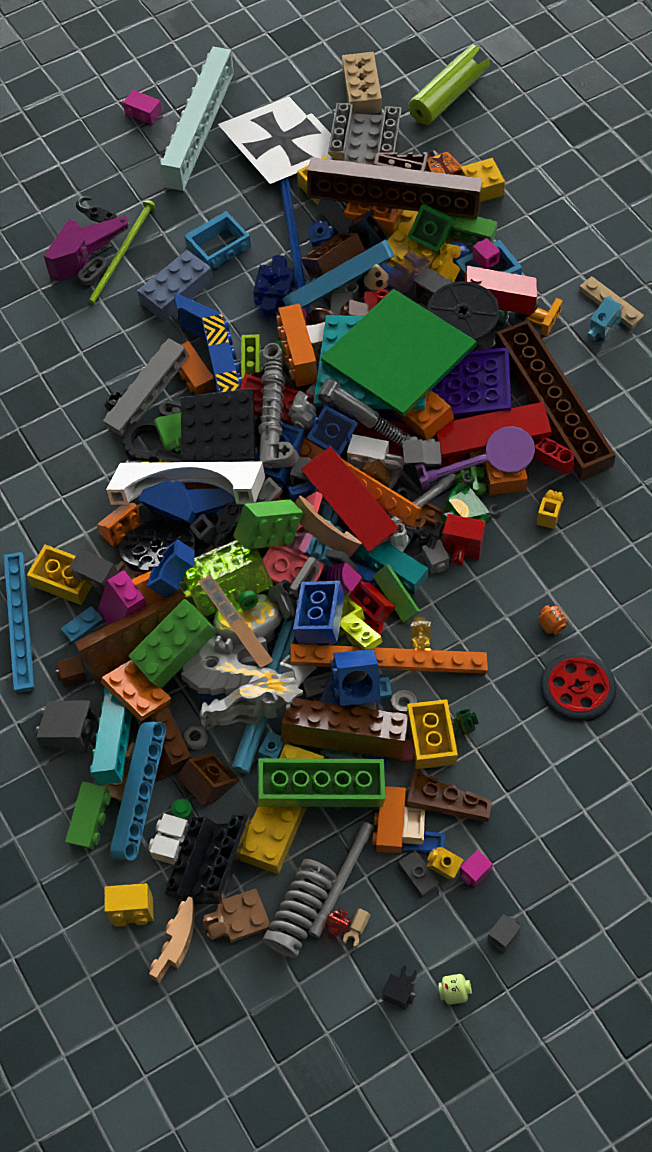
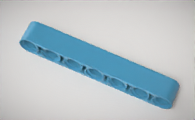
M384 240L290 293L282 300L286 306L300 303L301 308H305L369 272L374 265H381L390 260L395 254L388 242Z
M144 722L139 727L110 848L111 856L115 860H134L137 857L166 734V728L162 722Z

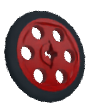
M572 652L563 654L548 664L542 674L541 692L547 705L558 715L574 721H585L602 715L610 708L616 695V681L613 673L602 660L590 654ZM572 665L576 668V672L568 673L565 668ZM593 669L596 671V675L593 677L587 676L585 671ZM561 679L564 685L557 687L553 684V681ZM575 683L582 685V689L575 687ZM601 686L604 692L597 694L593 691V687ZM568 696L572 702L564 704L561 702V697ZM587 699L592 705L586 708L580 702Z

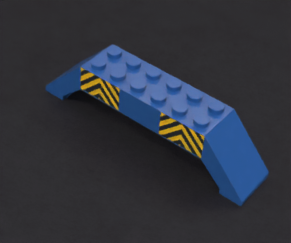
M174 295L181 330H187L203 338L206 342L217 393L239 390L242 378L239 374L238 362H236V354L232 346L233 342L229 333L228 321H224L223 314L182 295Z

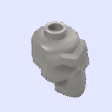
M298 391L288 411V416L291 418L294 427L309 430L314 425L313 422L317 417L315 413L316 407L306 401L308 396L305 393Z

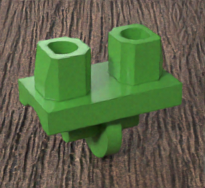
M473 466L459 471L460 474L455 476V483H461L463 481V473L469 471L470 474L466 480L474 476L475 481L473 484L466 485L465 487H470L476 495L484 494L486 484L477 482V480H482L484 477V468Z

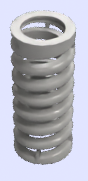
M304 859L298 869L299 872L295 875L296 881L291 883V891L285 895L286 901L280 904L281 911L276 912L274 916L275 921L271 922L270 930H267L262 940L269 948L289 958H297L300 952L297 949L302 948V943L294 937L281 933L278 928L284 929L299 939H306L308 935L303 929L286 922L283 918L289 919L302 928L311 929L313 925L305 917L310 919L317 918L318 914L312 908H322L323 904L317 898L326 899L328 895L323 889H331L332 883L334 884L337 878L330 868L311 859ZM319 871H323L329 876L323 875ZM303 878L309 879L314 884L305 882ZM298 888H302L309 894L300 892ZM293 898L299 899L304 904L296 902ZM288 908H293L299 914L291 912Z

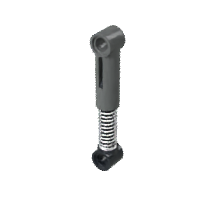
M326 379L317 395V399L321 403L336 407L369 429L374 427V430L377 429V432L380 431L379 433L385 434V437L388 436V439L391 438L390 440L396 441V444L399 443L402 449L403 441H406L408 437H417V440H425L418 434H406V432L400 431L395 425L392 426V423L390 424L384 418L381 419L378 412L342 390L340 384L334 380Z

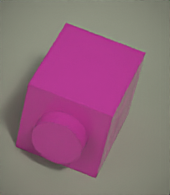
M486 238L473 246L472 258L483 269H489L499 263L500 250Z
M477 850L460 866V878L467 885L471 884L475 888L492 871L493 863Z

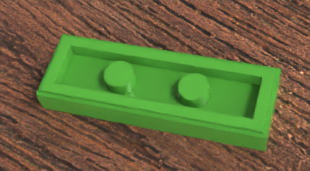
M389 564L373 575V578L387 599L396 607L395 611L403 623H407L421 612Z

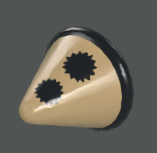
M376 264L364 275L362 284L367 291L388 290L392 284V278L388 272Z

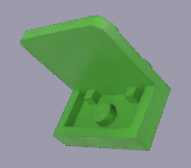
M181 413L156 418L154 423L164 449L180 453Z

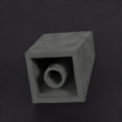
M48 701L46 708H43L41 712V724L37 726L35 731V737L41 746L86 754L97 718L91 702Z

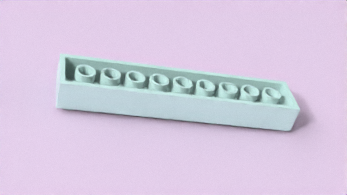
M212 47L210 53L207 54L206 63L202 65L200 76L198 75L196 85L192 88L190 99H187L186 108L181 113L180 122H177L176 131L171 135L170 144L165 149V156L160 160V169H162V180H164L165 188L184 191L234 75L230 49Z

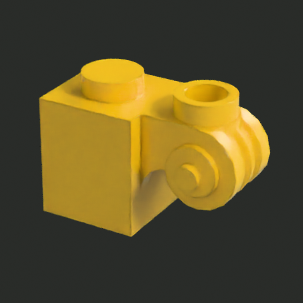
M444 243L440 247L441 253L439 257H436L430 270L436 271L439 275L450 279L454 283L461 268L453 263V258H458L461 250L457 245Z
M549 489L545 494L539 508L537 525L555 529L561 503L564 500L562 492H554Z

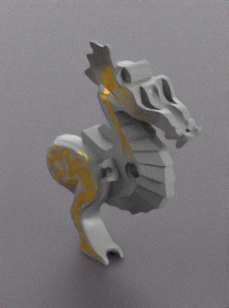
M199 583L183 592L188 602L198 610L216 613L213 627L217 632L182 667L183 672L181 673L182 680L188 683L190 688L197 690L198 694H211L213 696L225 693L228 695L220 701L215 699L209 706L206 702H203L200 711V721L203 728L208 724L223 726L239 721L250 725L258 724L262 721V715L267 718L277 717L276 709L280 708L284 703L287 705L291 704L294 698L303 694V690L299 689L300 681L295 680L294 671L278 674L273 669L249 666L257 664ZM223 591L268 653L267 643L274 639V629L282 620L277 603L272 602L269 595L259 594L257 595L258 603L256 606L244 610L236 603L232 592Z

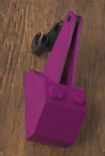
M86 196L78 199L76 202L77 210L85 214L90 220L98 223L80 228L76 221L69 219L44 255L49 277L56 281H61L78 276L79 271L90 261L89 255L129 229L128 218L125 216L117 218L115 213L105 209L81 205L86 200L90 201L91 197Z

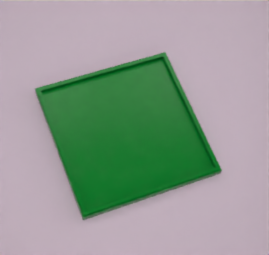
M393 289L321 357V362L404 417L477 346V341Z

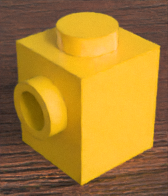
M439 847L430 852L427 859L429 861L427 867L447 879H453L463 859L447 849Z

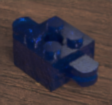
M282 255L274 256L270 265L260 264L253 290L254 303L261 306V312L266 316H273L276 314L278 307H285L286 305L282 299L293 292L295 284L294 268H287V259Z

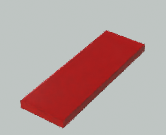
M540 402L511 408V410H502L450 421L436 432L437 440L440 442L442 458L486 449L488 439L495 431L502 427L514 426L522 428L529 433L532 439L551 436L552 431L544 403Z
M331 446L301 468L303 474L318 492L322 494V497L356 538L362 542L361 544L369 553L400 530Z

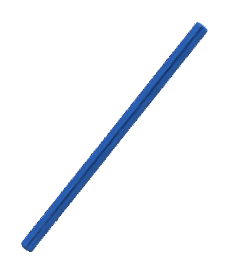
M286 177L279 181L296 287L299 289L306 284L289 179ZM307 306L304 309H306V312L309 316L310 308L309 306Z

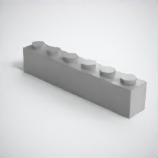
M170 338L161 345L159 351L150 359L144 370L129 385L127 391L117 400L112 410L106 414L103 421L108 429L123 437L124 432L126 433V428L142 418L190 357L184 346Z

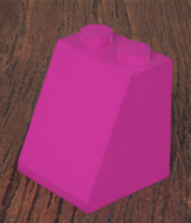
M124 570L107 580L98 607V613L107 625L146 606L145 598Z

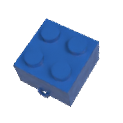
M325 405L319 417L315 418L314 426L307 438L326 449L331 446L340 456L346 444L350 443L351 435L358 422Z

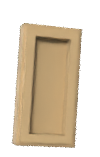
M405 806L402 843L423 844L424 809Z

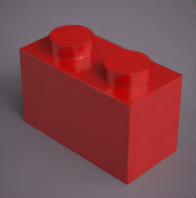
M359 581L354 590L348 595L374 621L385 622L396 608L370 582Z

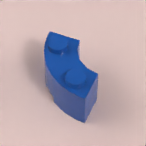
M179 540L173 542L161 554L164 557L158 567L154 565L147 587L163 597L177 591L182 577L193 567L195 551Z

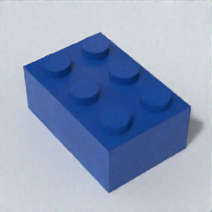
M340 581L301 582L293 627L298 644L337 643L344 602V592Z

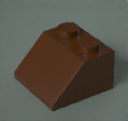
M214 753L188 759L177 776L183 786L202 805L215 802L239 781Z

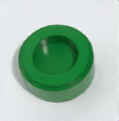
M249 590L241 593L237 601L242 609L248 610L256 606L258 597L254 591Z

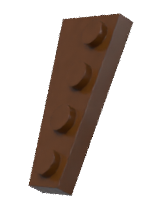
M414 769L407 806L488 823L492 801L469 791H460L455 785H446L439 782L438 778L431 775L427 777L422 775L421 771Z

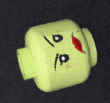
M462 974L443 977L442 983H439L441 1000H445L448 1005L465 1003L468 1000V994H472L470 980L466 981Z

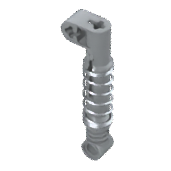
M269 343L263 350L265 373L261 379L264 387L261 390L263 398L260 399L263 405L260 408L262 416L259 420L262 423L258 428L261 435L259 462H262L264 468L290 467L297 463L299 455L291 443L279 442V436L283 431V422L280 419L283 417L281 410L284 407L281 402L284 399L282 392L285 389V378L282 373L286 356L278 344Z

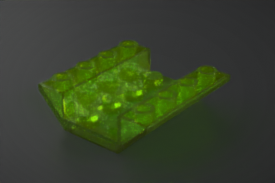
M237 540L194 558L193 567L182 577L183 582L185 581L192 595L196 608L204 617L219 611L198 583V581L210 575L232 604L237 603L239 595L245 591L250 590L257 594L274 586L257 549H245Z

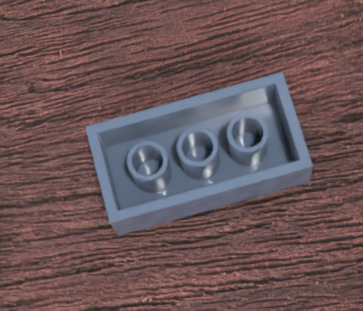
M186 250L137 290L140 304L162 321H166L177 311L174 295L179 294L191 300L213 281L211 267Z

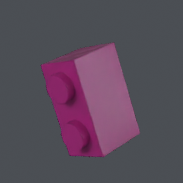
M132 90L123 101L126 115L151 125L162 113L160 100Z

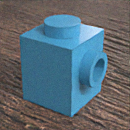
M268 731L258 751L259 758L280 757L286 744L281 742L280 735Z

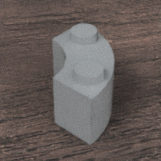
M408 437L406 441H403L405 465L412 466V463H422L424 467L441 466L440 442H435V439L417 440V437Z

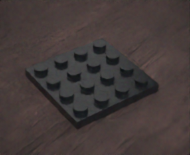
M252 388L181 397V462H242L256 460L254 390Z

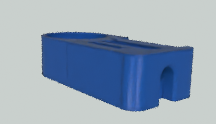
M310 481L294 487H288V495L293 503L296 502L300 495L306 498L318 492Z

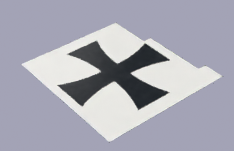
M290 97L218 124L270 184L296 174L298 170L309 165L311 157L321 158L325 156L327 159L333 158L328 154L331 133L312 113L306 115Z

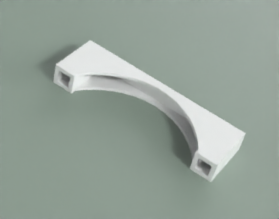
M262 462L120 463L106 490L111 505H128L130 501L141 495L143 489L166 480L172 482L177 480L182 483L201 482L212 484L228 491L234 496L236 504H247L256 502L265 480V473Z

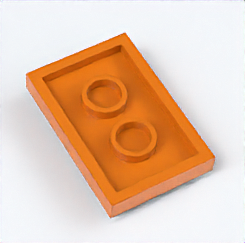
M132 660L101 678V683L140 721L165 707L171 701V697L159 686L153 684Z

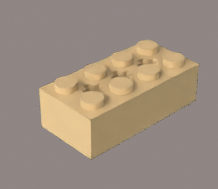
M374 52L342 55V70L348 104H353V113H382V97Z

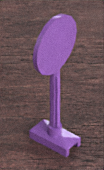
M514 426L502 427L495 431L488 439L486 453L435 471L433 469L426 472L422 463L415 465L422 491L426 493L430 490L429 483L436 481L437 478L485 462H490L494 468L501 472H519L527 468L533 460L535 453L534 441L529 433L522 428Z

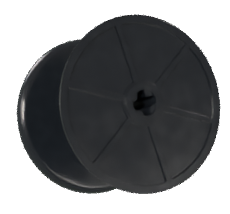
M462 281L447 284L432 295L427 310L477 341V346L472 351L496 349V334L493 328L499 317V306L496 298L488 289L476 283Z

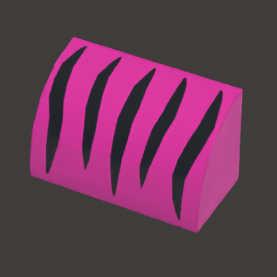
M346 562L327 567L324 573V581H340L344 594L352 592L362 578Z

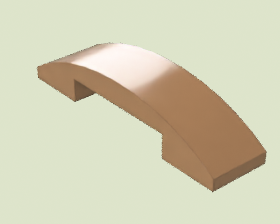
M301 495L294 503L303 511L300 524L311 535L331 549L342 551L351 557L362 543L348 531L342 533L314 511L316 507Z

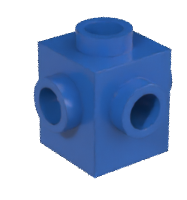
M317 221L314 225L307 226L312 247L320 246L331 239V236H334L332 226H328L327 221Z

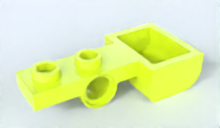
M347 595L344 596L338 638L346 634L354 647L360 646L363 650L373 649L383 642L381 636L363 622L366 618L362 608Z

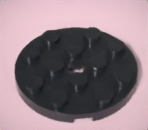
M164 519L143 523L130 530L124 536V541L119 544L120 557L125 566L133 571L147 573L152 571L154 565L158 567L164 557L161 554L173 542L179 540L194 550L195 538L192 529L185 523L177 520L173 523L165 522Z

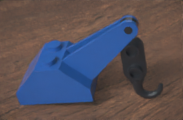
M166 480L143 489L138 500L148 510L170 520L183 522L188 526L202 514L207 516L223 510L216 523L217 529L213 546L214 550L220 555H227L233 551L234 546L227 550H223L220 547L222 540L232 532L242 511L240 504H236L234 496L223 488L189 490L185 487V484L177 480L174 482Z

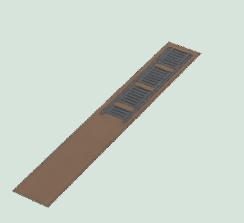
M210 575L198 581L259 667L262 668L273 662V659L214 578Z

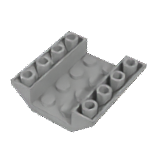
M336 103L328 154L339 161L374 165L376 153L395 152L402 107L385 106L383 116L353 113V104Z

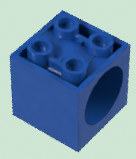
M366 649L333 653L334 660L330 661L331 672L333 673L332 688L335 699H339L340 706L380 702L379 667L374 650ZM353 671L367 673L365 678L358 683L349 684L343 681L345 676Z

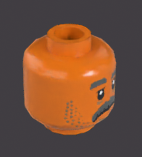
M548 605L539 612L541 615L538 618V622L547 634L557 635L567 627V617L558 606L549 607Z

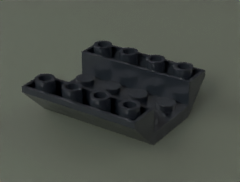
M247 814L232 815L229 822L225 824H216L207 817H193L188 825V831L182 842L179 856L175 861L165 894L184 901L191 897L194 904H223L250 826L249 816Z

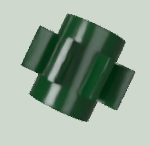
M470 709L458 711L456 713L457 718L453 719L456 731L461 730L462 734L475 731V725L479 724L475 712L471 713Z

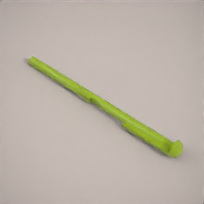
M147 200L143 203V211L89 298V303L94 304L149 212L155 210L153 201Z

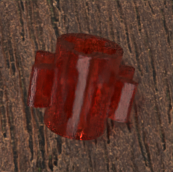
M338 908L337 912L330 911L325 925L329 927L328 933L338 937L339 933L345 934L351 923V919L347 918V911Z

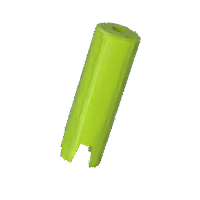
M471 45L409 101L408 109L410 114L418 123L426 126L430 125L490 67L489 58L478 65L472 59L480 47Z

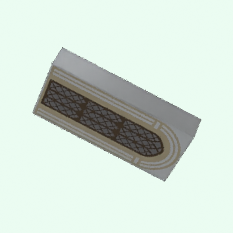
M309 557L290 586L296 599L299 598L301 582H313L320 571L315 558Z

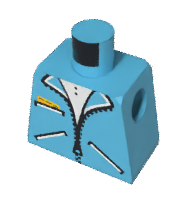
M607 296L590 319V331L587 333V337L592 341H595L598 337L606 339L621 323L622 304Z

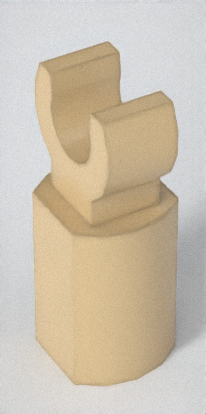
M357 909L349 927L350 932H347L343 937V944H346L349 938H353L355 940L353 948L356 949L358 947L359 935H362L371 916L370 913Z

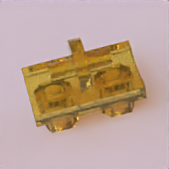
M414 617V622H411V649L431 650V622H426V617Z

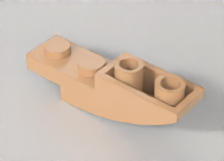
M191 897L181 902L177 910L178 914L168 922L166 935L170 942L167 941L163 945L161 956L158 960L155 959L150 966L149 974L152 980L157 983L161 982L170 966L179 969L189 949L195 923V905Z

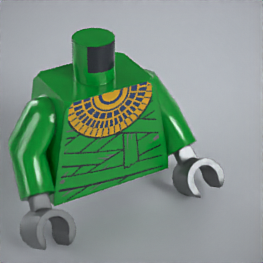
M469 471L463 473V481L459 482L451 490L446 499L444 513L441 514V520L444 524L448 514L486 521L485 525L491 521V518L498 519L501 517L500 510L493 513L498 509L497 504L491 505L488 511L472 489L465 487L466 485L473 484L475 481L474 476L466 480L470 474Z

